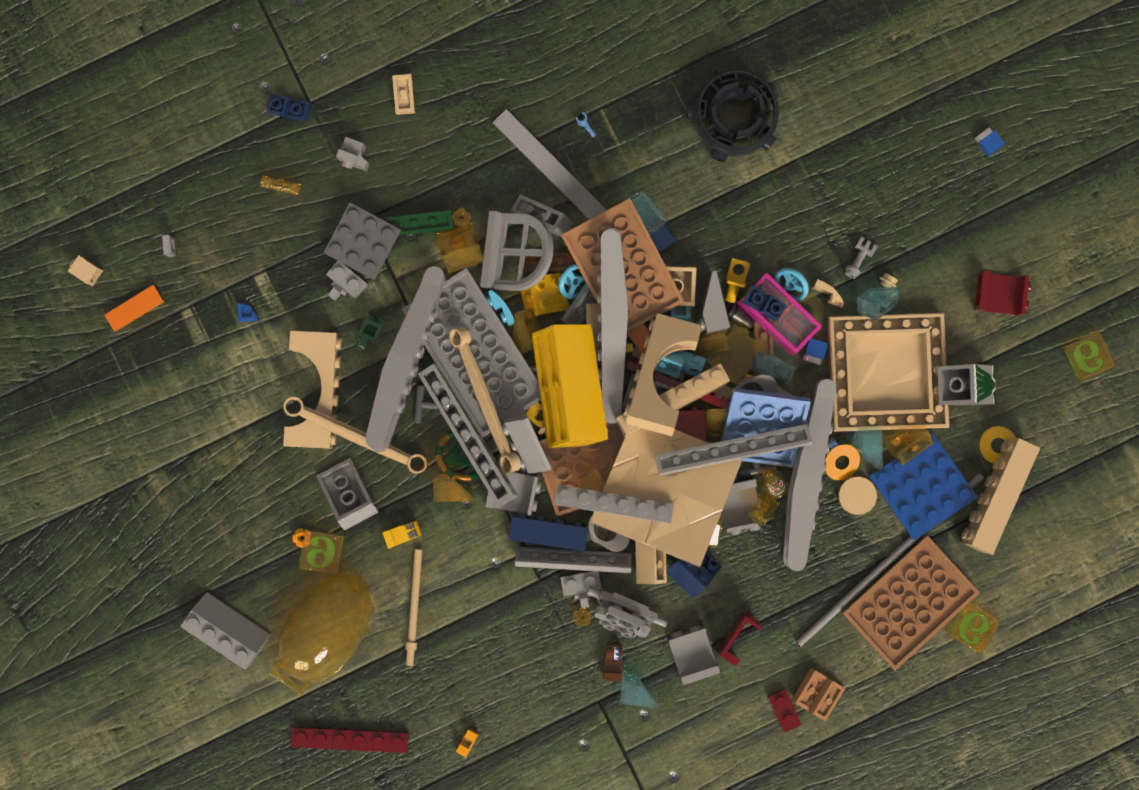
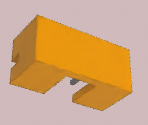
M468 728L456 752L467 757L479 733Z

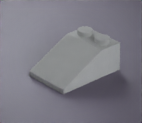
M713 271L709 275L699 316L700 319L697 321V324L702 325L701 332H703L704 336L726 331L730 328L717 271Z
M351 458L317 475V479L336 520L344 530L378 513L375 503Z

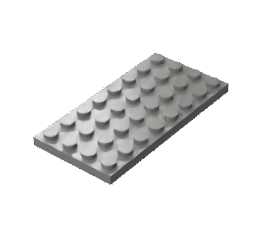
M468 269L462 270L445 281L436 308L437 317L435 322L431 323V334L424 345L477 431L484 438L491 434V431L476 397L459 348L454 347L450 341V331L462 326L469 330L471 335L469 346L488 388L501 425L505 424L503 417L523 408L527 411L530 407L541 402L539 383ZM412 303L402 309L405 315H407Z

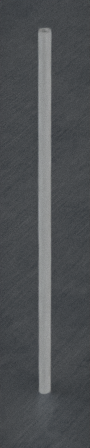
M978 473L968 484L973 489L984 477ZM911 537L907 538L798 638L796 642L800 646L804 645L920 537L912 540Z

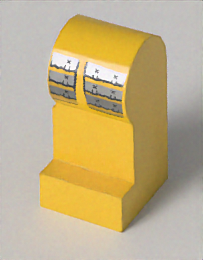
M417 521L382 532L388 549L422 535Z

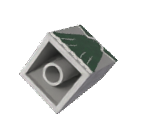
M979 364L938 366L939 405L996 404L995 366Z

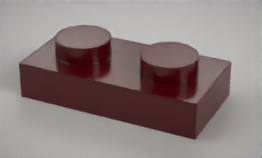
M785 688L767 696L784 733L802 725Z

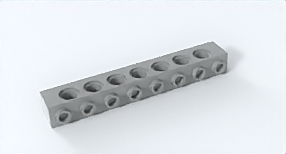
M432 364L418 374L496 505L503 506L517 497L518 494L509 479L501 470L489 446L477 431L438 366Z

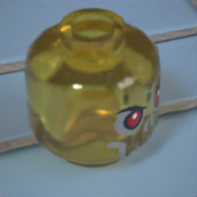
M769 469L762 474L763 477L760 480V485L768 497L777 499L787 493L789 485L781 471Z

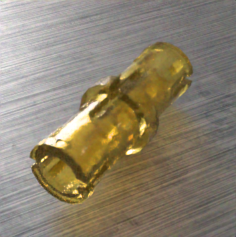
M263 175L260 181V187L276 190L277 193L285 192L298 196L301 189V184L285 181L284 178L276 179Z

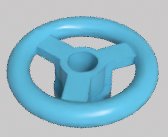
M577 264L566 268L559 280L560 293L567 299H575L582 290L581 288L578 292L574 293L576 287L585 281L583 275L579 276L573 271L579 269ZM565 284L569 286L568 292L565 290Z
M782 268L776 272L774 280L779 285L780 277L784 275L786 283L783 289L786 292L789 290L802 292L799 296H792L797 302L807 296L809 291L808 283L799 271L792 268Z

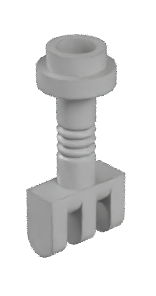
M863 236L859 238L854 247L859 250L852 266L847 265L845 269V274L852 279L860 275L859 267L865 256L872 257L878 247L874 243L872 248L869 249L870 240H867L865 245H862L865 239Z

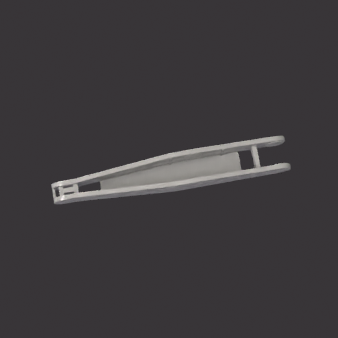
M611 227L604 230L601 235V272H597V283H601V291H598V303H601V311H598V322H601L602 330H598V342H602V349H598V361H602V369H598L599 379L602 380L605 421L613 424L616 423V418L622 415L628 297L621 234L616 228Z
M436 266L429 267L426 270L381 372L365 438L366 444L376 452H383L390 445L400 413L402 414L405 408L406 396L410 394L412 379L417 374L419 359L423 357L425 341H428L430 337L431 323H434L437 317L436 308L446 278L443 271Z
M821 379L815 384L805 423L808 425L812 444L798 448L788 487L783 562L794 571H800L806 566L812 530L816 526L815 513L819 508L820 501L818 497L823 487L822 474L826 470L825 456L830 448L828 438L833 431L831 419L836 385L830 379Z

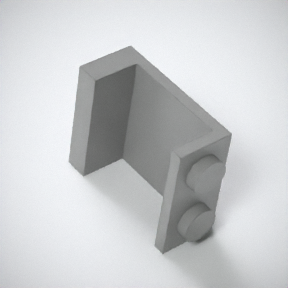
M514 472L505 474L518 496L503 506L496 505L488 491L485 507L531 515L532 511L536 512L538 501L534 499L535 493L540 492L541 482L538 481L539 477Z
M756 479L733 483L721 513L725 532L736 535L741 534L743 529L749 528L750 531L760 530L762 525H765V521L762 520L755 488L757 487Z
M695 625L690 627L688 632L682 633V631H677L668 638L683 685L720 673L704 626Z

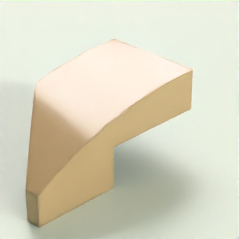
M819 279L814 281L812 289L829 295L827 303L839 308L843 307L844 302L841 296L832 286Z

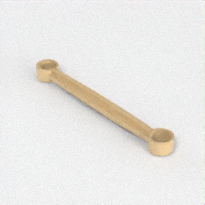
M464 326L454 328L450 331L449 338L452 345L459 348L476 397L501 454L499 459L500 468L505 474L518 471L521 467L520 458L510 450L494 403L490 398L488 388L469 346L471 341L470 332Z
M290 397L284 402L283 410L288 416L296 417L299 415L326 430L374 451L366 444L365 432L303 406V402L298 397ZM290 400L298 401L300 404L299 412L295 414L289 413L286 410V403ZM389 445L387 450L383 452H376L407 465L408 470L414 474L422 473L427 467V460L424 456L420 454L411 456L392 445ZM414 457H420L424 462V466L419 471H414L410 466L411 459Z

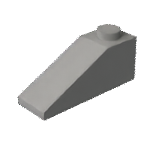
M521 194L511 210L513 213L528 214L538 218L547 226L550 233L561 238V234L569 231L573 224V221L565 214Z

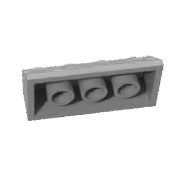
M206 592L193 607L180 626L244 670L251 666L271 636L269 632L209 592Z

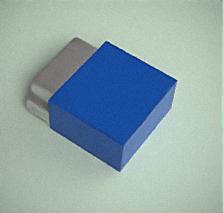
M990 127L974 138L987 157L1005 144L998 133Z
M811 338L807 342L802 360L821 366L828 343Z

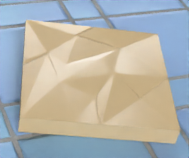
M944 313L830 316L827 318L829 379L836 385L837 378L841 387L835 395L831 423H833L832 432L949 428L948 405H939L938 366H947Z
M641 428L624 438L603 492L672 503L674 506L671 524L595 511L591 518V523L700 567L743 459L659 476L655 455L710 443L675 429L673 436Z

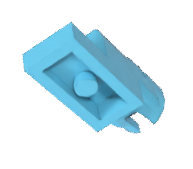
M678 350L661 359L654 370L677 379L681 372L695 377L701 374L707 358L695 353L692 354L687 351Z

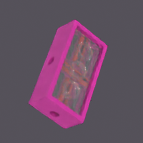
M766 273L754 286L787 304L778 322L742 303L743 297L737 304L788 354L793 356L817 333L822 325Z

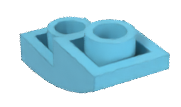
M492 290L488 291L490 296L486 298L490 306L494 307L495 311L503 309V312L500 313L503 323H508L509 327L515 325L513 315L505 302Z

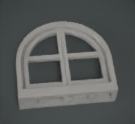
M489 211L480 287L490 290L521 291L529 289L541 281L551 265L554 250L553 239L547 226L538 218L528 214ZM508 224H524L521 249L505 248ZM529 226L533 227L539 234L542 249H526ZM504 255L520 256L517 280H501ZM525 256L541 257L533 273L523 279Z

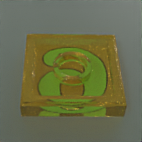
M1100 331L1063 347L1078 382L1115 367Z
M305 530L298 568L337 574L344 536Z
M968 603L960 611L947 635L983 655L1001 621Z

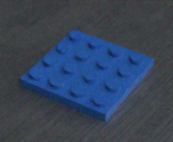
M934 434L869 476L912 540L917 539L978 498Z

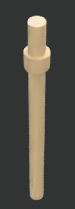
M415 549L408 641L405 644L407 666H414V653L417 650V642L415 640L422 562L421 549Z

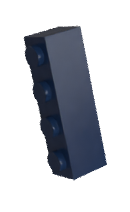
M516 513V516H512L508 540L585 551L588 527H585V523L573 522V525L566 524V520L554 519V522L547 521V517L535 516V519H530L527 514Z

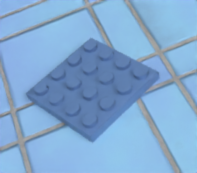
M733 388L720 442L804 425L811 400L805 397ZM799 447L748 457L742 461L793 468Z

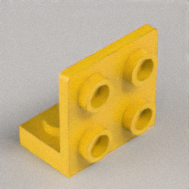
M562 273L545 275L533 287L521 290L527 319L568 310L570 307L568 299L563 297L559 290V280Z

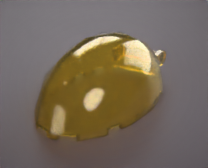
M346 572L325 578L304 594L291 609L280 630L277 645L278 661L270 671L269 677L276 678L295 691L298 697H301L309 684L322 682L345 665L354 655L367 631L372 610L371 592L361 576ZM281 667L289 675L305 683L303 687L279 672L278 668Z

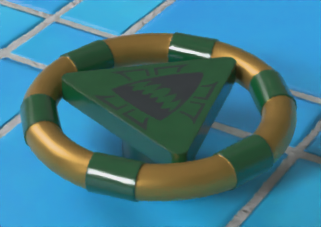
M452 430L442 435L435 447V458L444 474L451 479L464 482L479 478L480 476L476 471L469 474H459L446 465L473 467L459 442L456 443L447 458L443 460V446L447 440L454 438L455 435Z

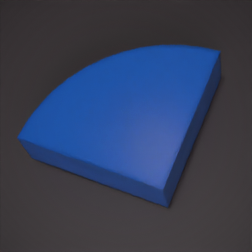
M237 303L238 322L259 321L258 315L252 307L244 303Z

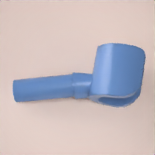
M581 112L585 119L580 121L576 117V122L579 126H584L592 138H594L596 134L588 124L587 115Z

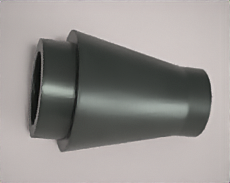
M733 304L728 309L727 316L730 323L747 330L754 324V320L739 306Z

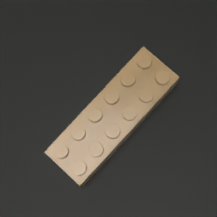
M1020 438L1007 439V441L1005 440L1000 448L1002 452L1000 457L996 458L992 468L994 470L992 475H989L985 481L986 488L984 493L979 495L977 499L978 506L969 517L971 522L961 535L963 539L962 544L982 553L994 554L1040 447Z

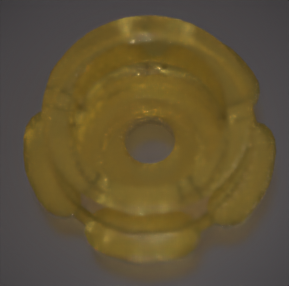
M463 208L458 209L452 214L453 223L458 227L467 226L471 219L470 213L466 212Z
M579 608L573 614L574 623L577 626H588L592 619L591 612L587 611L586 608Z

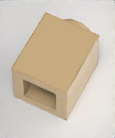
M82 256L74 258L68 272L91 286L95 284L103 272L101 268Z

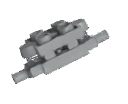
M591 587L588 589L587 595L597 598V603L600 604L596 607L594 614L596 618L600 619L599 623L608 630L621 632V635L624 637L634 638L636 635L647 637L651 630L649 625L655 623L665 628L668 620L650 611L649 607L615 592L611 594Z

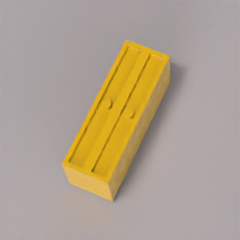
M551 325L532 333L547 447L587 446L607 440L608 429L605 421L592 325Z

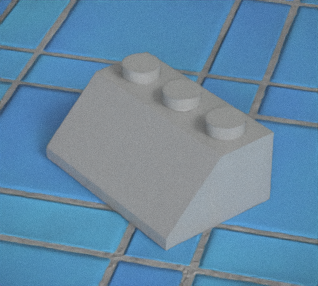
M524 408L503 417L505 424L501 426L506 436L510 434L513 440L509 443L514 453L518 451L520 455L521 468H526L528 474L552 470Z

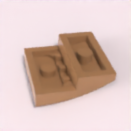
M810 668L791 701L826 721L845 688L815 669Z

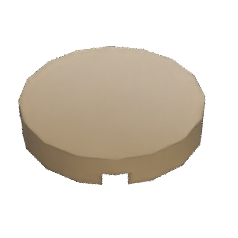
M851 477L845 480L839 488L838 501L841 507L848 513L855 515L865 514L876 503V489L873 483L866 478Z

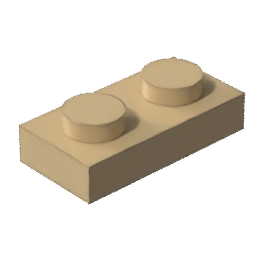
M393 75L396 115L415 113L412 75Z

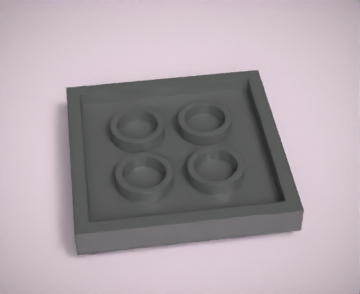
M350 202L324 254L375 280L402 229Z

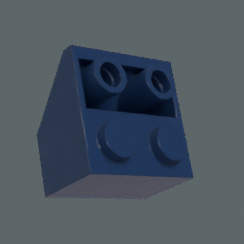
M706 551L700 567L676 558L667 568L666 572L694 598L706 589L722 566Z

